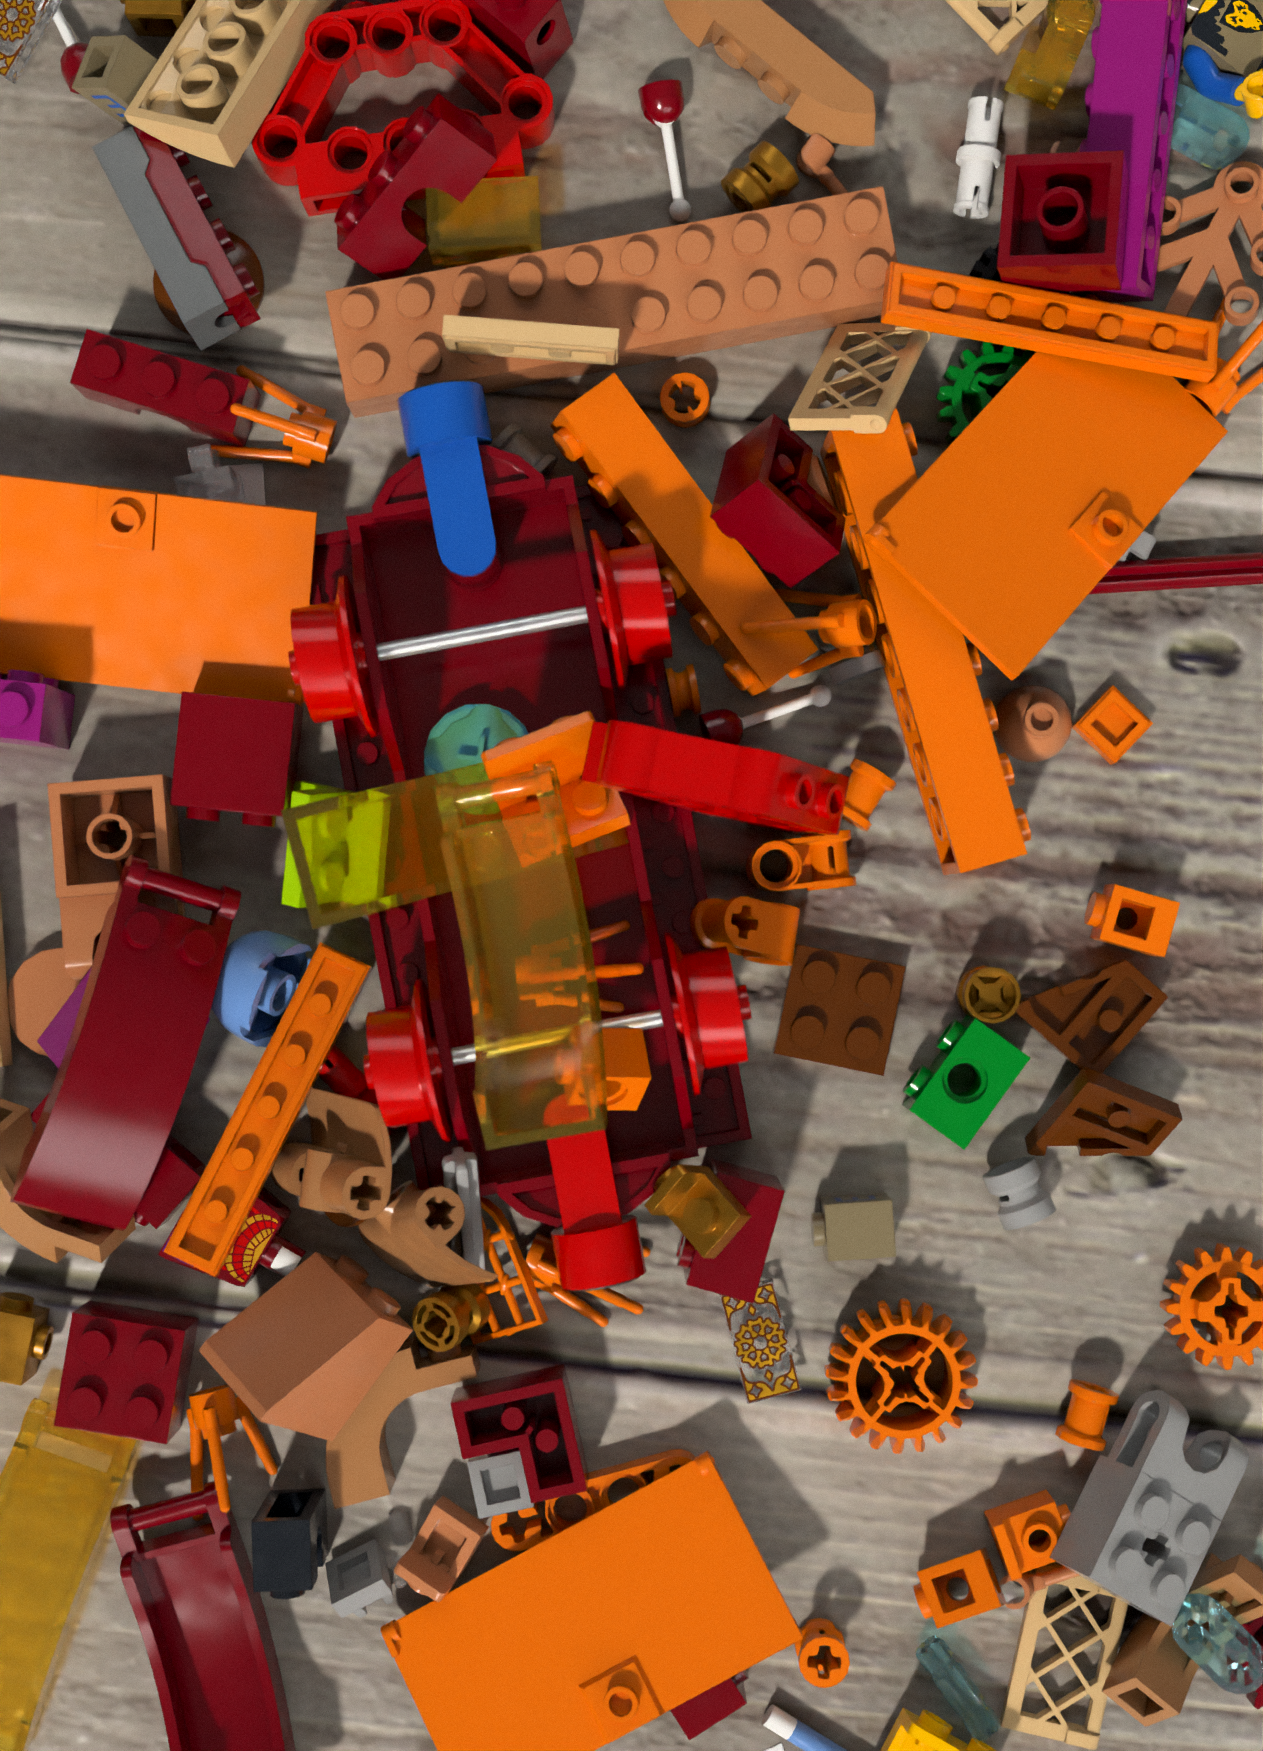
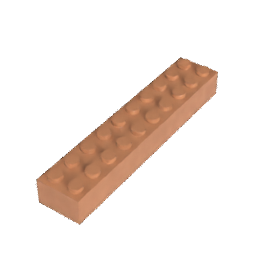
M880 186L325 291L346 403L354 418L399 410L397 401L400 396L411 389L435 382L449 380L473 381L483 386L485 394L834 328L838 324H852L881 319L886 269L891 261L898 262L884 187ZM444 315L619 328L618 364L603 365L452 353L446 349L443 340Z

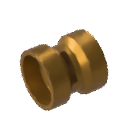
M766 141L760 142L749 153V162L745 166L733 168L721 180V186L725 194L741 213L769 208L778 196H787L799 185V178L793 166L776 147Z
M981 965L972 967L962 975L957 983L956 997L958 1005L965 1014L979 1021L994 1024L1007 1020L1015 1013L1020 1003L1021 992L1019 984L1012 974L1002 968Z
M476 1283L442 1287L438 1292L425 1297L417 1303L412 1314L413 1329L418 1339L427 1348L445 1352L485 1326L490 1314L489 1301L484 1291Z

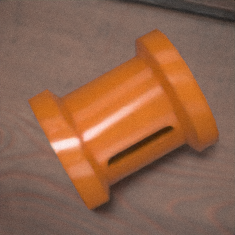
M854 758L849 765L852 773L849 776L850 780L842 819L867 832L872 825L869 817L886 791H893L896 782L875 767Z
M1071 1379L1069 1380L1068 1390L1072 1392L1065 1421L1064 1424L1057 1426L1055 1435L1079 1447L1104 1451L1107 1441L1102 1437L1110 1406L1118 1403L1119 1394L1094 1383Z
M810 1619L800 1628L804 1638L795 1643L800 1671L805 1680L813 1686L821 1688L833 1687L844 1679L850 1665L843 1634L828 1619ZM827 1645L830 1647V1649L825 1651L824 1659L814 1658L815 1655H818L819 1646Z

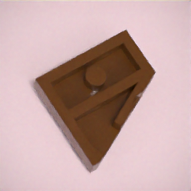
M1084 1066L1026 1135L1025 1142L1028 1153L1034 1156H1045L1047 1146H1077L1079 1156H1103L1108 1153H1119L1123 1156H1151L1183 1118L1177 1103Z

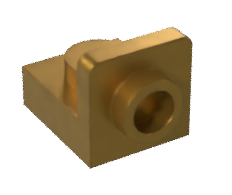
M680 1164L668 1169L659 1177L654 1186L655 1193L644 1205L652 1215L668 1216L703 1258H716L751 1217L749 1212L708 1166Z

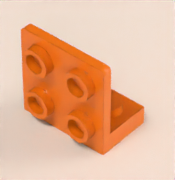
M591 711L575 716L561 717L549 726L522 737L507 738L499 742L494 748L486 750L480 755L499 811L523 867L631 825L628 812L618 790L581 781L592 724L596 722Z

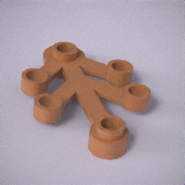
M1248 161L1235 162L1219 172L1213 188L1180 200L1171 196H1165L1164 210L1172 211L1175 216L1168 222H1162L1161 236L1174 233L1182 222L1213 212L1216 213L1208 229L1159 247L1157 273L1190 261L1164 312L1188 317L1214 268L1225 298L1224 315L1227 321L1236 326H1245L1253 322L1257 317L1259 296L1255 290L1246 287L1229 237L1238 220H1240L1252 247L1250 254L1251 269L1257 275L1263 276V262L1257 258V255L1263 251V168ZM1237 182H1247L1252 186L1246 193H1237L1231 187ZM1244 299L1251 303L1252 308L1245 313H1237L1231 308V305L1237 300Z

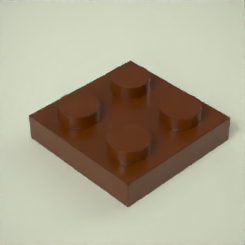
M795 944L793 964L790 966L773 1053L884 1076L906 966Z

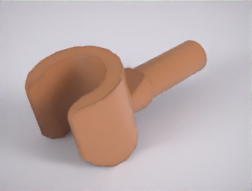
M817 133L812 134L797 154V168L810 178H818L832 195L849 193L835 176V173L826 166L835 154L834 147Z
M1065 1566L1042 1573L1030 1574L1028 1571L1021 1573L1022 1578L1014 1581L1022 1585L1024 1596L1009 1600L1005 1606L1010 1609H1020L1032 1599L1036 1591L1080 1575ZM1006 1574L999 1581L998 1585L1011 1581L1009 1575Z

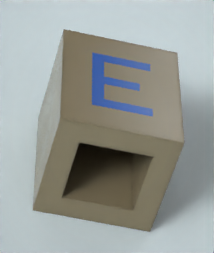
M126 35L92 36L73 82L72 89L121 124H130L124 113L158 59Z
M886 1192L819 1197L820 1212L811 1213L812 1241L814 1247L823 1246V1253L828 1262L896 1257L893 1203Z

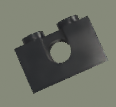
M326 1488L270 1490L251 1521L253 1592H270V1596L275 1599H292L304 1595L305 1590L313 1589L318 1578V1567H323L328 1556Z

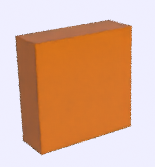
M1112 685L1072 725V728L1112 765L1128 751L1153 722Z

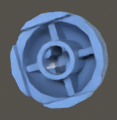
M266 930L252 931L234 940L226 948L211 1006L212 1011L224 1028L238 1038L255 1046L267 1047L311 961L310 958L306 957V952L312 951L311 947L291 936Z

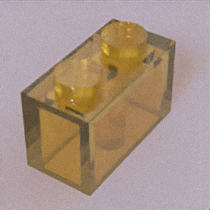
M538 176L482 178L462 203L443 190L425 188L428 250L433 265H442V268L446 269L543 250Z

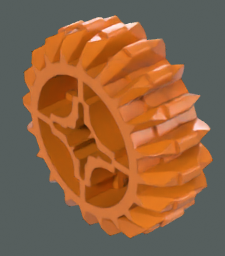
M901 1298L898 1302L897 1314L891 1315L888 1304L885 1300L877 1302L879 1318L871 1320L864 1309L856 1312L857 1318L863 1326L858 1331L851 1325L842 1324L840 1332L849 1341L848 1346L840 1343L830 1344V1354L843 1362L830 1363L824 1367V1373L827 1378L839 1381L826 1389L827 1396L831 1401H843L835 1409V1414L839 1421H848L854 1418L849 1428L852 1436L859 1438L870 1430L869 1444L872 1448L879 1449L886 1437L889 1436L890 1446L895 1454L902 1453L905 1439L911 1438V1442L917 1452H923L925 1450L923 1435L931 1432L933 1438L938 1443H944L946 1437L940 1426L945 1421L954 1428H961L963 1422L953 1410L956 1406L963 1409H971L974 1402L971 1397L960 1390L973 1388L978 1385V1379L975 1374L962 1371L976 1363V1359L971 1351H959L967 1342V1337L961 1330L948 1334L953 1321L947 1314L938 1316L931 1323L933 1308L928 1303H922L913 1317L910 1301L906 1298ZM907 1333L921 1336L917 1342L910 1340L906 1346L898 1350H888L879 1343L875 1344L879 1340L894 1334ZM936 1347L940 1349L944 1361V1378L938 1394L932 1391L924 1381L925 1371L932 1362L929 1356ZM863 1356L878 1371V1378L871 1388L873 1395L866 1404L859 1398L856 1388L857 1371ZM884 1362L893 1369L900 1366L903 1372L904 1366L908 1365L907 1369L919 1390L909 1382L901 1385L899 1380L897 1386H893L894 1381ZM903 1402H914L923 1408L915 1414L903 1417H892L882 1414L885 1410L890 1413L898 1404Z

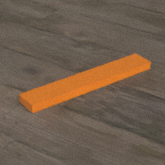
M893 261L890 262L886 269L880 323L1206 383L1216 375L1219 322Z
M319 943L163 1252L214 1277H218L372 970L371 966L324 943Z

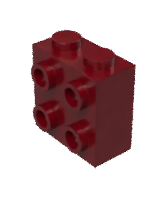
M182 691L170 805L186 808L185 818L220 822L221 811L243 813L242 824L276 828L277 817H290L292 791L297 776L304 708L290 702Z

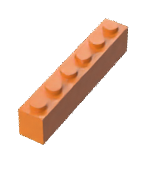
M615 372L557 415L550 425L555 432L553 440L557 448L568 461H577L589 478L587 484L593 497L604 508L608 509L611 507L623 523L622 533L630 546L645 543L653 544L661 582L671 581L674 599H679L692 616L689 622L693 631L706 645L711 646L713 644L725 661L723 669L727 677L739 690H747L751 697L769 689L819 650L805 630L764 634H743L740 628L743 623L795 617L744 547L735 539L724 535L716 525V522L710 518L712 504Z

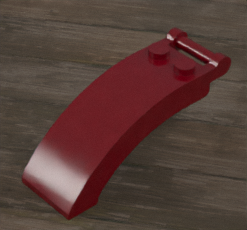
M130 855L124 865L114 903L106 913L90 975L72 1033L44 1109L32 1137L24 1149L10 1200L13 1203L121 1231L127 1228L140 1203L180 1107L210 1014L232 922L241 901L240 890L225 885L219 890L149 867L148 860L134 855ZM142 888L212 911L210 922L206 924L138 902L139 891Z
M215 1482L205 1483L201 1491L133 1508L131 1504H125L112 1508L110 1511L111 1528L122 1557L120 1575L135 1614L153 1671L170 1751H296L282 1676L260 1592H253V1569L232 1509L230 1508L228 1512H222L219 1508ZM207 1512L211 1523L144 1541L141 1540L138 1532L139 1530Z

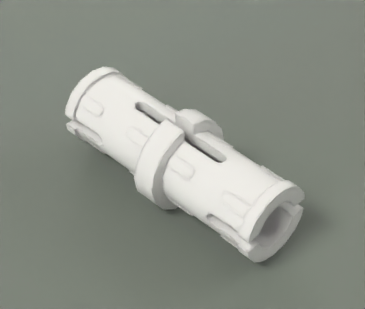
M977 96L968 101L969 111L964 145L959 147L956 157V163L961 168L953 212L960 217H965L966 209H971L969 217L971 219L985 218L989 214L988 204L993 170L1000 166L1001 152L996 148L1004 103L993 97L991 107L987 108L988 96Z

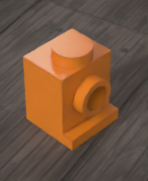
M1105 884L1102 894L1094 892L1090 897L1084 922L1087 925L1093 926L1090 935L1092 939L1141 952L1149 956L1165 957L1180 903L1117 884ZM1122 908L1128 909L1132 914V923L1124 930L1116 924L1119 910Z
M1047 1489L984 1511L1001 1563L1011 1581L1022 1578L1021 1573L1056 1562L1050 1558V1555L1071 1512L1066 1503L1057 1506ZM1035 1530H1045L1047 1532L1046 1537L1029 1542V1536Z
M986 1547L918 1571L920 1583L913 1586L922 1615L925 1619L933 1617L937 1629L993 1610L1007 1603L1001 1586L998 1585L999 1581ZM959 1577L966 1581L969 1591L964 1599H956L951 1595L949 1582L952 1578Z

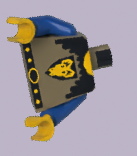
M1187 0L1185 21L1190 25L1183 36L1181 59L1183 60L1182 65L1199 96L1234 106L1245 107L1247 114L1251 118L1258 119L1262 117L1263 0Z

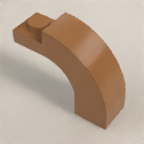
M0 1098V1227L21 1245L55 1263H58L68 1252L102 1263L136 1229L134 1215L127 1228L121 1231L10 1202L24 1149L33 1134L30 1108Z
M416 1336L405 1340L334 1440H327L326 1473L335 1509L391 1494L396 1477L386 1441L388 1416L397 1405L414 1394L476 1378L481 1366L476 1344L461 1347L459 1343L445 1352L434 1351L428 1348V1356L421 1357Z
M1212 1552L1207 1554L1172 1627L1144 1613L1121 1646L1109 1671L1102 1692L1145 1727L1180 1714L1191 1682L1199 1666L1212 1648L1236 1627L1263 1616V1570L1241 1554L1224 1562Z

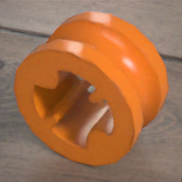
M686 372L675 374L667 379L661 388L660 402L662 412L666 419L675 426L683 428L696 426L709 413L710 396L708 387L703 379L697 375ZM682 387H689L694 389V399L700 404L694 411L688 406V413H678L676 411V401L671 398V395L676 390L683 394Z
M693 664L686 665L685 670L682 672H675L672 667L666 668L665 672L674 718L681 717L682 711L686 709L692 710L694 714L701 713L700 696Z

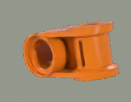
M840 830L838 836L813 833L801 835V838L774 840L758 845L750 852L746 861L748 878L755 887L770 892L803 888L811 891L856 886V877L850 875L846 841L852 838L851 830ZM770 850L782 854L787 862V872L784 878L776 883L766 880L760 871V860Z
M738 896L730 900L706 898L700 901L693 909L690 918V928L695 940L705 948L713 949L726 946L730 954L743 956V959L768 965L792 966L800 909L791 905L761 901L748 896Z

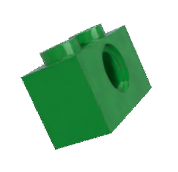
M968 1015L965 1016L961 1023L956 1019L952 1020L944 1029L935 1044L941 1051L929 1068L922 1064L911 1075L903 1088V1092L908 1097L902 1104L964 1150L1030 1059L1029 1056L978 1019ZM968 1063L974 1072L973 1084L965 1092L953 1093L948 1086V1074L954 1066Z

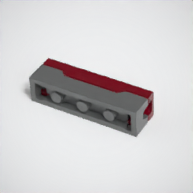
M132 126L93 146L92 148L180 319L200 350L202 351L241 330L240 327H247L260 320L261 318L250 299L259 294L252 277L243 262L233 266L227 254L236 250V247L220 218L209 222L204 210L212 207L213 204L198 176L195 174L187 179L181 169L190 163L186 153Z

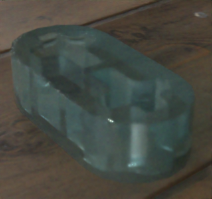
M1178 84L1176 104L1181 109L1178 115L1180 118L1173 124L1171 148L1214 170L1223 169L1234 163L1247 148L1250 139L1249 128L1245 120L1237 113L1204 97L1190 87ZM1220 129L1229 134L1227 138L1228 145L1222 151L1216 150L1213 147L1215 143L1214 136Z
M1201 1593L1188 1594L1172 1625L1173 1638L1178 1646L1225 1691L1235 1694H1247L1256 1691L1263 1683V1649L1258 1641L1211 1596ZM1193 1620L1197 1624L1189 1626L1188 1621ZM1208 1621L1209 1632L1200 1624H1204ZM1227 1655H1228L1235 1663H1232V1664L1228 1665V1664H1227ZM1247 1661L1248 1666L1243 1667L1241 1664Z

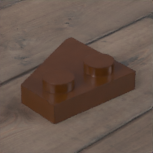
M1121 959L1020 1000L1015 1014L1078 1070L1081 1071L1085 1066L1103 1073L1169 997L1131 963Z

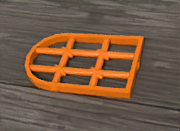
M480 1197L481 1208L493 1217L500 1231L492 1233L491 1229H487L482 1217L484 1251H487L494 1271L499 1275L497 1277L499 1282L486 1285L485 1282L476 1284L484 1291L488 1301V1294L500 1291V1294L506 1298L516 1324L500 1328L489 1301L490 1314L488 1322L492 1331L481 1334L479 1330L470 1335L473 1345L505 1335L511 1336L515 1332L535 1327L548 1321L511 1225L502 1210L484 1197ZM504 1239L518 1276L509 1278V1274H505L493 1242ZM522 1284L534 1313V1319L524 1321L511 1287Z

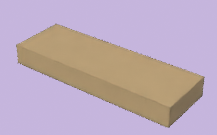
M444 315L442 336L446 349L452 353L603 365L618 364L619 328Z

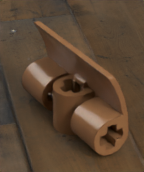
M313 1087L306 1100L311 1123L312 1144L297 1142L283 1146L271 1169V1177L275 1185L281 1190L300 1197V1207L324 1212L344 1213L362 1220L371 1219L380 1214L387 1206L391 1193L392 1179L391 1143L379 1105ZM304 1168V1173L299 1175L300 1169Z
M409 1180L390 1193L387 1206L380 1214L371 1219H366L358 1225L359 1234L363 1241L380 1259L399 1273L420 1284L437 1288L492 1282L499 1276L464 1260L446 1246L461 1229L465 1218L464 1204L459 1195L452 1189L440 1186L419 1190L414 1182Z

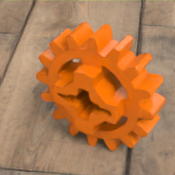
M1223 1243L1216 1244L1214 1257H1211L1200 1247L1195 1248L1194 1257L1196 1263L1190 1266L1186 1262L1178 1260L1175 1264L1182 1273L1179 1281L1165 1278L1163 1282L1166 1287L1174 1292L1172 1299L1160 1301V1307L1164 1311L1174 1314V1317L1164 1324L1165 1330L1172 1335L1182 1334L1176 1346L1186 1354L1196 1349L1195 1359L1202 1365L1208 1366L1214 1356L1218 1365L1225 1370H1231L1233 1356H1237L1248 1366L1253 1365L1254 1359L1251 1350L1258 1347L1263 1351V1260L1259 1259L1252 1263L1253 1253L1242 1247L1237 1249L1232 1258L1230 1247ZM1237 1272L1243 1273L1251 1281L1257 1294H1251L1241 1289V1279L1237 1277ZM1206 1277V1280L1195 1291H1193L1197 1284L1203 1278ZM1227 1296L1233 1300L1232 1306L1224 1307L1221 1317L1214 1312L1215 1306L1224 1305ZM1191 1319L1207 1323V1333L1211 1335V1341L1197 1333Z

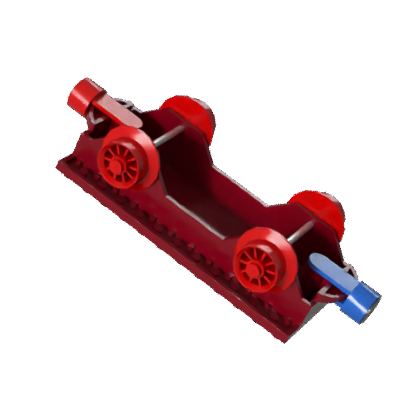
M467 380L435 382L411 389L398 398L397 404L407 456L412 458V460L387 479L371 507L372 512L347 516L348 529L316 535L311 605L292 609L290 617L294 650L289 651L288 655L293 681L296 686L301 685L305 703L315 724L327 721L333 722L345 789L386 798L389 801L379 906L376 910L367 911L385 1009L368 1012L366 1037L368 1054L363 1056L364 1072L369 1090L375 1089L381 1116L386 1127L393 1128L407 1125L419 1190L444 1187L442 1159L444 1156L452 1154L453 1148L463 1147L464 1152H474L478 1161L480 1197L498 1194L503 1201L523 1217L554 1227H560L551 1232L561 1288L574 1292L605 1289L634 1281L645 1274L646 1265L637 1217L627 1214L655 1193V1183L669 1169L671 1161L699 1156V1148L752 1139L738 1064L748 1062L743 1021L752 1019L747 988L745 984L736 986L727 947L723 946L713 949L703 947L695 940L690 928V918L693 909L700 901L707 898L692 812L618 791L628 812L631 825L523 867L500 811L488 815H470L450 808L433 792L425 775L424 750L431 730L443 716L468 704H490L507 710L526 727L529 734L549 726L561 717L575 716L586 711H591L595 721L608 724L609 720L624 721L677 733L663 659L673 658L668 617L677 615L671 581L661 582L653 544L645 543L630 546L622 533L623 523L611 507L606 509L596 501L588 485L575 487L573 475L544 480V476L519 455L488 446L493 439L482 385ZM622 920L629 921L630 928L627 931L553 956V958L563 957L565 968L641 963L644 966L642 974L566 981V991L557 992L560 994L621 1002L624 1004L623 1012L594 1011L563 1006L537 1007L536 1000L521 1001L517 983V956L532 954V945L550 944ZM574 1027L636 1028L643 1030L651 1080L637 1111L568 1110L565 1086H558L556 1082L555 1063L558 1052L560 1050L565 1051Z

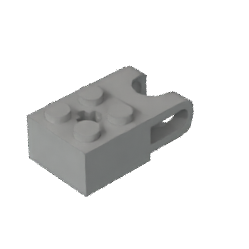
M1153 1390L1145 1392L1138 1397L1108 1457L1099 1456L1050 1558L1130 1606L1172 1627L1245 1473L1249 1453L1240 1440L1228 1432L1219 1430H1208L1199 1433L1184 1453L1183 1443L1190 1420L1187 1410L1178 1400L1166 1392Z

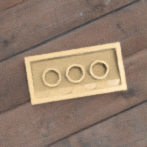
M196 0L126 109L124 116L130 124L164 143L197 157L235 168L306 49L304 45L305 32L309 24L317 16L330 12L337 0Z

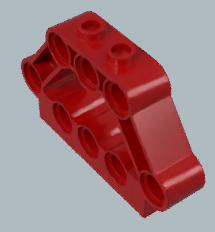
M396 0V2L373 5L366 1H356L344 5L340 11L319 15L309 24L305 32L304 45L306 49L273 111L267 114L254 135L252 146L264 173L271 181L282 186L298 185L300 199L308 217L336 213L347 196L352 193L358 196L369 182L368 174L379 155L385 150L392 153L404 138L402 132L409 119L401 117L393 120L385 127L383 132L371 134L356 126H345L333 132L327 141L319 142L349 85L356 81L362 72L377 70L386 77L399 78L407 75L414 69L416 64L432 62L435 66L446 69L492 113V115L479 116L469 109H460L493 134L497 161L472 191L526 183L522 150L542 145L550 138L555 124L553 95L549 85L541 77L532 73H524L473 24L468 7L460 0ZM445 26L454 27L460 31L454 39L449 41H439L433 37L437 30ZM398 35L404 38L403 43L396 49L384 50L378 47L380 41L387 36ZM344 44L349 46L348 51L340 58L329 59L323 56L326 49L331 45ZM523 103H532L540 108V112L530 119H520L513 114V110ZM283 141L297 143L294 152L290 156L285 158L271 156L273 148L278 143ZM360 152L367 156L365 163L357 169L348 170L340 166L343 158L350 153ZM424 188L412 193L406 201L449 194L436 188Z
M609 720L608 724L593 722L581 781L712 817L735 820L787 832H811L836 836L839 835L850 777L783 754L616 720Z

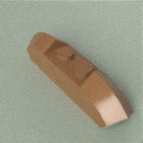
M663 0L677 26L693 44L700 48L712 42L715 44L714 48L718 56L734 69L743 67L758 80L759 88L770 100L780 105L786 102L791 109L785 119L810 135L817 133L832 143L849 146H875L876 113L874 92L762 0Z

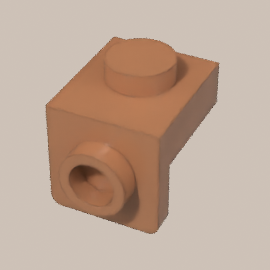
M442 1495L432 1507L410 1549L399 1559L394 1572L407 1581L408 1585L417 1593L440 1602L461 1578L489 1526Z

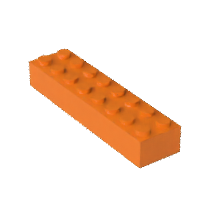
M895 408L891 415V420L883 433L854 434V430H829L820 449L821 458L838 510L846 518L844 537L862 598L867 599L875 611L877 623L875 643L877 649L881 651L886 664L883 670L943 875L960 874L1026 855L1027 850L1024 842L1031 840L1030 827L1021 807L1014 809L1008 787L1015 784L1014 773L1005 752L998 754L992 732L999 728L998 719L991 699L989 697L982 699L976 677L982 675V664L976 646L972 642L966 644L963 633L887 560L883 561L864 540L866 532L874 524H877L919 479L917 478L911 458L918 454L917 442L912 426L909 422L901 423L898 410Z

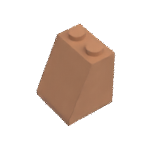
M315 1252L208 1338L198 1351L259 1421L333 1441L413 1329L397 1314L401 1308L400 1304L383 1290L376 1287L372 1288L365 1281L369 1274L359 1263L345 1255H341L336 1260Z

